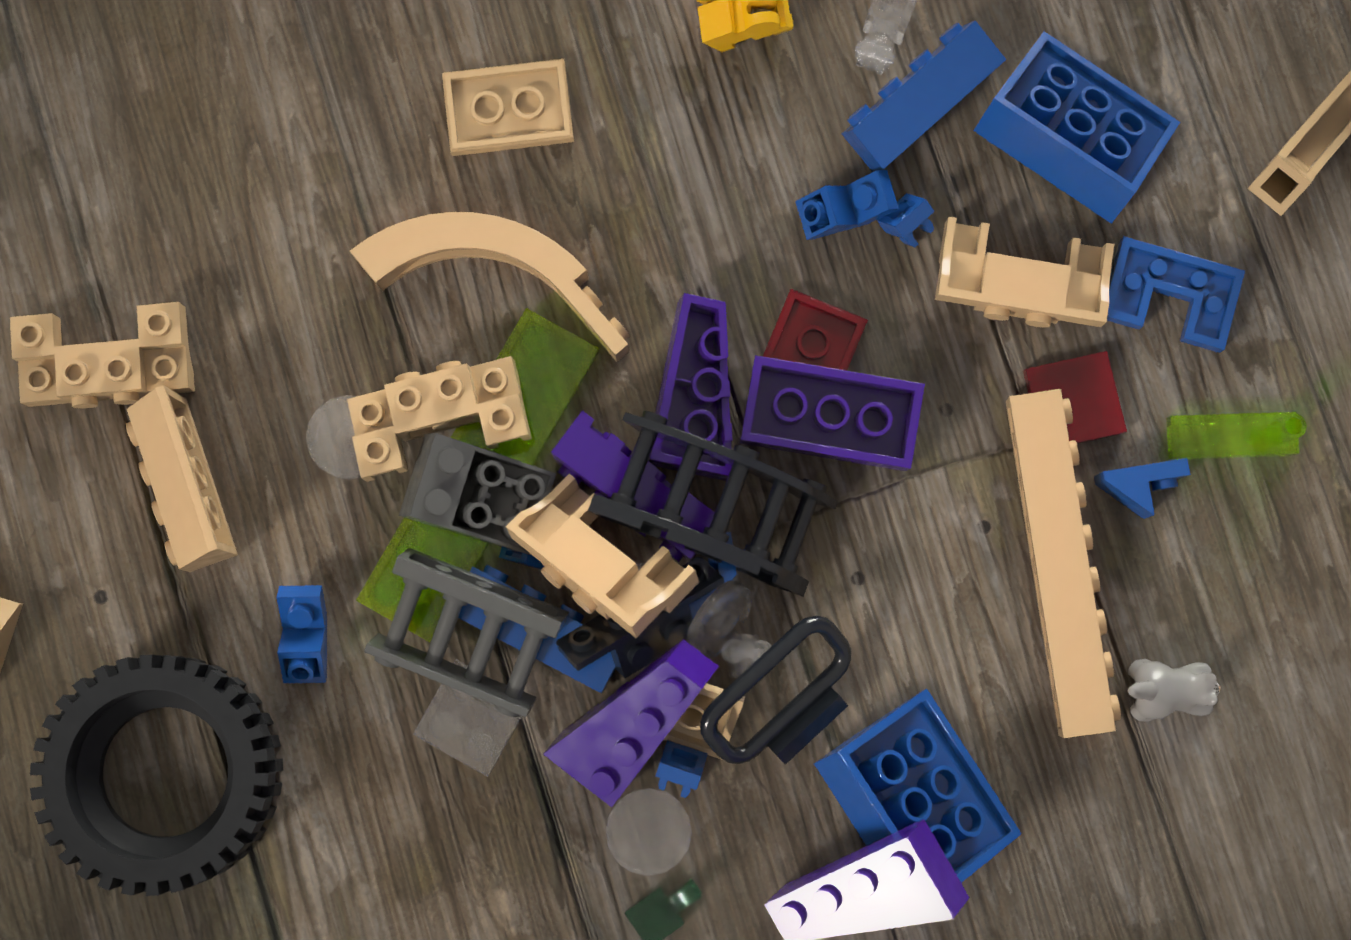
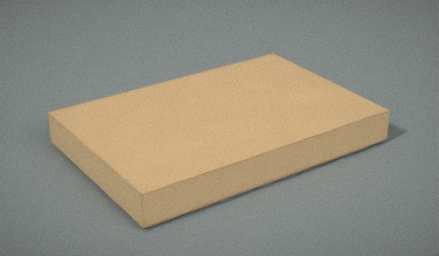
M564 59L442 73L450 152L452 156L574 142Z

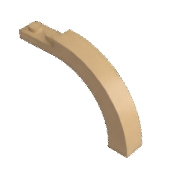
M1351 70L1248 187L1253 194L1280 216L1312 183L1319 171L1351 134Z
M474 212L428 214L387 227L368 237L350 250L356 261L382 291L401 277L420 267L447 259L485 258L514 265L531 273L551 287L616 362L629 352V345L625 340L630 335L615 317L610 321L606 319L599 310L603 305L602 302L588 286L581 290L580 286L589 279L587 270L582 264L554 240L516 221Z

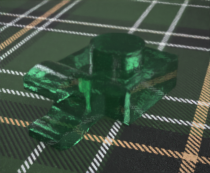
M693 879L686 882L669 896L659 886L628 908L624 914L642 940H663L685 924V920L679 911L698 900L702 892Z

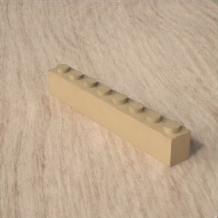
M1061 389L1009 396L1006 400V408L1058 736L1069 738L1116 731L1115 721L1121 720V711L1117 695H1110L1108 678L1114 677V668L1110 652H1103L1101 635L1107 634V625L1103 609L1096 610L1094 593L1100 592V581L1096 566L1089 567L1087 550L1093 549V538L1090 525H1083L1080 511V508L1086 507V495L1083 483H1076L1073 466L1079 465V451L1076 440L1069 441L1067 424L1073 422L1071 403L1069 398L1062 399Z

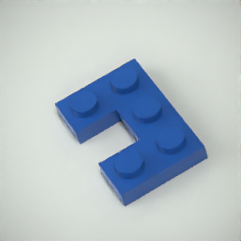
M1124 236L1119 242L1110 275L1107 321L1138 330L1141 329L1145 322L1152 292L1160 293L1190 302L1180 342L1220 353L1226 347L1245 270Z

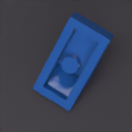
M1183 458L1103 471L1094 476L1096 486L1141 518L1146 519L1154 516L1149 484L1152 485L1153 491L1178 487L1177 480L1191 474L1188 459Z

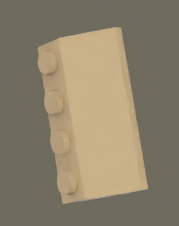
M164 385L157 387L127 409L131 422L126 423V430L132 444L135 447L139 446L143 461L139 462V470L145 484L152 486L156 501L152 502L154 516L160 526L165 525L169 541L165 542L167 556L173 566L178 565L179 570L192 572L232 558L238 554L187 399Z

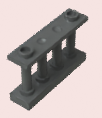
M406 549L397 557L392 573L403 577L402 581L405 583V587L388 635L385 636L378 633L366 644L364 652L375 656V661L383 666L398 668L400 666L494 704L495 709L504 715L511 717L521 715L526 717L534 706L537 697L523 691L543 638L546 639L549 636L556 638L564 627L569 611L414 549ZM429 587L444 593L443 598L446 601L428 651L424 652L403 642L422 590ZM471 604L483 609L486 619L466 669L443 658L462 606ZM511 620L523 625L527 634L509 682L506 685L484 676V672L502 623Z

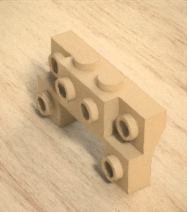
M948 217L946 220L939 257L940 268L935 300L974 306L973 310L984 312V317L992 320L1005 321L1009 320V316L1024 318L1027 325L1034 327H1050L1051 323L1056 324L1058 321L1102 327L1107 322L1110 274L1115 244L1106 243L1103 247L1080 244L1081 239L1072 238L1067 245L1065 265L987 252L985 255L989 223L981 222L979 227L957 224V218Z
M180 302L138 305L139 339L62 346L61 318L53 313L10 317L12 359L18 361L20 403L28 407L72 403L73 408H94L98 406L99 400L114 399V404H134L140 400V397L163 385L176 393L195 392L194 371L188 344L186 307Z
M511 356L471 367L467 363L461 364L460 361H449L436 366L435 372L420 375V372L403 373L395 377V382L384 385L385 389L347 399L355 433L352 440L360 476L367 482L376 480L375 476L395 470L399 473L408 471L401 439L408 441L423 437L424 434L438 433L480 421L486 445L490 449L498 448V443L522 438L523 441L532 439L516 363Z
M568 474L544 499L534 506L521 511L506 528L515 542L542 562L544 567L541 569V573L552 585L558 589L565 585L573 592L572 598L586 612L591 614L596 610L607 620L612 618L637 638L663 609L670 614L699 583L696 571L689 565L684 569L672 559L670 551L664 546L638 570L637 564L589 527L598 517L588 511L595 493L591 496L586 494L579 488L576 479Z

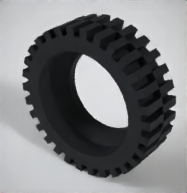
M140 655V658L127 657L116 660L115 666L103 665L93 670L94 678H81L72 685L77 691L74 695L61 696L55 704L62 710L59 715H47L42 727L51 730L49 737L37 738L33 750L44 752L43 762L31 763L30 775H42V786L30 788L31 801L44 799L46 809L35 812L38 825L51 823L54 830L44 835L50 846L63 844L66 850L58 857L66 865L78 862L82 866L76 874L85 880L95 877L101 878L98 886L106 890L122 887L121 894L134 896L146 892V896H157L169 891L171 893L181 891L212 879V877L224 873L233 867L232 863L244 858L252 850L249 847L250 844L260 840L267 830L262 827L264 821L273 818L277 807L271 805L274 796L281 794L282 783L275 782L276 772L283 771V758L275 759L274 748L281 747L279 736L271 735L268 726L274 724L270 714L260 712L257 706L262 701L255 693H247L244 690L246 684L238 677H229L226 675L227 670L217 665L205 664L206 661L196 658L170 655ZM163 707L186 710L207 722L219 736L225 749L228 763L227 785L215 811L195 829L170 837L145 834L124 822L112 808L106 795L103 780L106 753L119 730L141 713Z

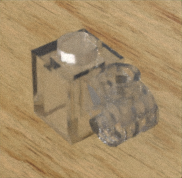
M872 0L863 27V32L868 33V36H865L862 42L858 41L855 47L856 66L865 67L869 71H875L877 74L882 75L885 69L888 70L890 64H894L897 55L893 54V44L901 45L918 0Z

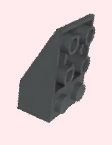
M438 433L424 434L399 516L531 555L511 538L506 526L521 511L534 506L550 493L556 473Z

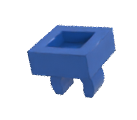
M906 193L897 201L899 209L878 219L877 222L885 233L899 237L906 245L916 247L918 243L913 237V231L919 226L922 231L932 233L934 226L928 217L935 211L926 199Z
M667 740L655 775L660 778L658 783L659 789L664 791L667 782L671 781L683 786L680 796L686 798L691 789L697 790L708 754Z

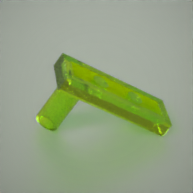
M1297 412L1169 416L1166 418L1169 459L1294 456L1300 453L1299 438L1306 432V421Z

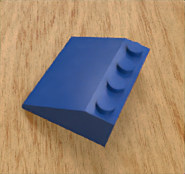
M1044 31L994 97L973 131L1112 224L1142 184L1180 124V121Z
M927 688L864 728L814 763L866 846L925 819L961 883L1022 834Z

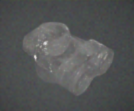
M733 634V639L726 641L721 648V656L728 663V677H739L772 645L765 640H759V635Z

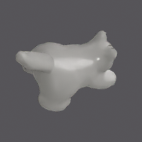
M1140 659L1135 660L1128 668V675L1134 679L1135 683L1128 688L1127 692L1136 699L1130 707V712L1138 721L1151 722L1155 719H1163L1174 711L1185 712L1195 716L1210 715L1213 711V705L1218 702L1217 696L1221 688L1216 681L1215 674L1211 673V668L1207 663L1195 662L1183 667L1171 668L1159 661Z

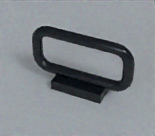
M823 616L807 617L796 623L704 710L700 721V733L707 745L721 759L731 764L749 762L769 747L786 765L848 707L842 697L832 689V686L848 670L851 662V647L848 640L832 621ZM811 634H821L834 650V659L831 664L748 742L739 747L732 746L718 730L717 724L720 718Z

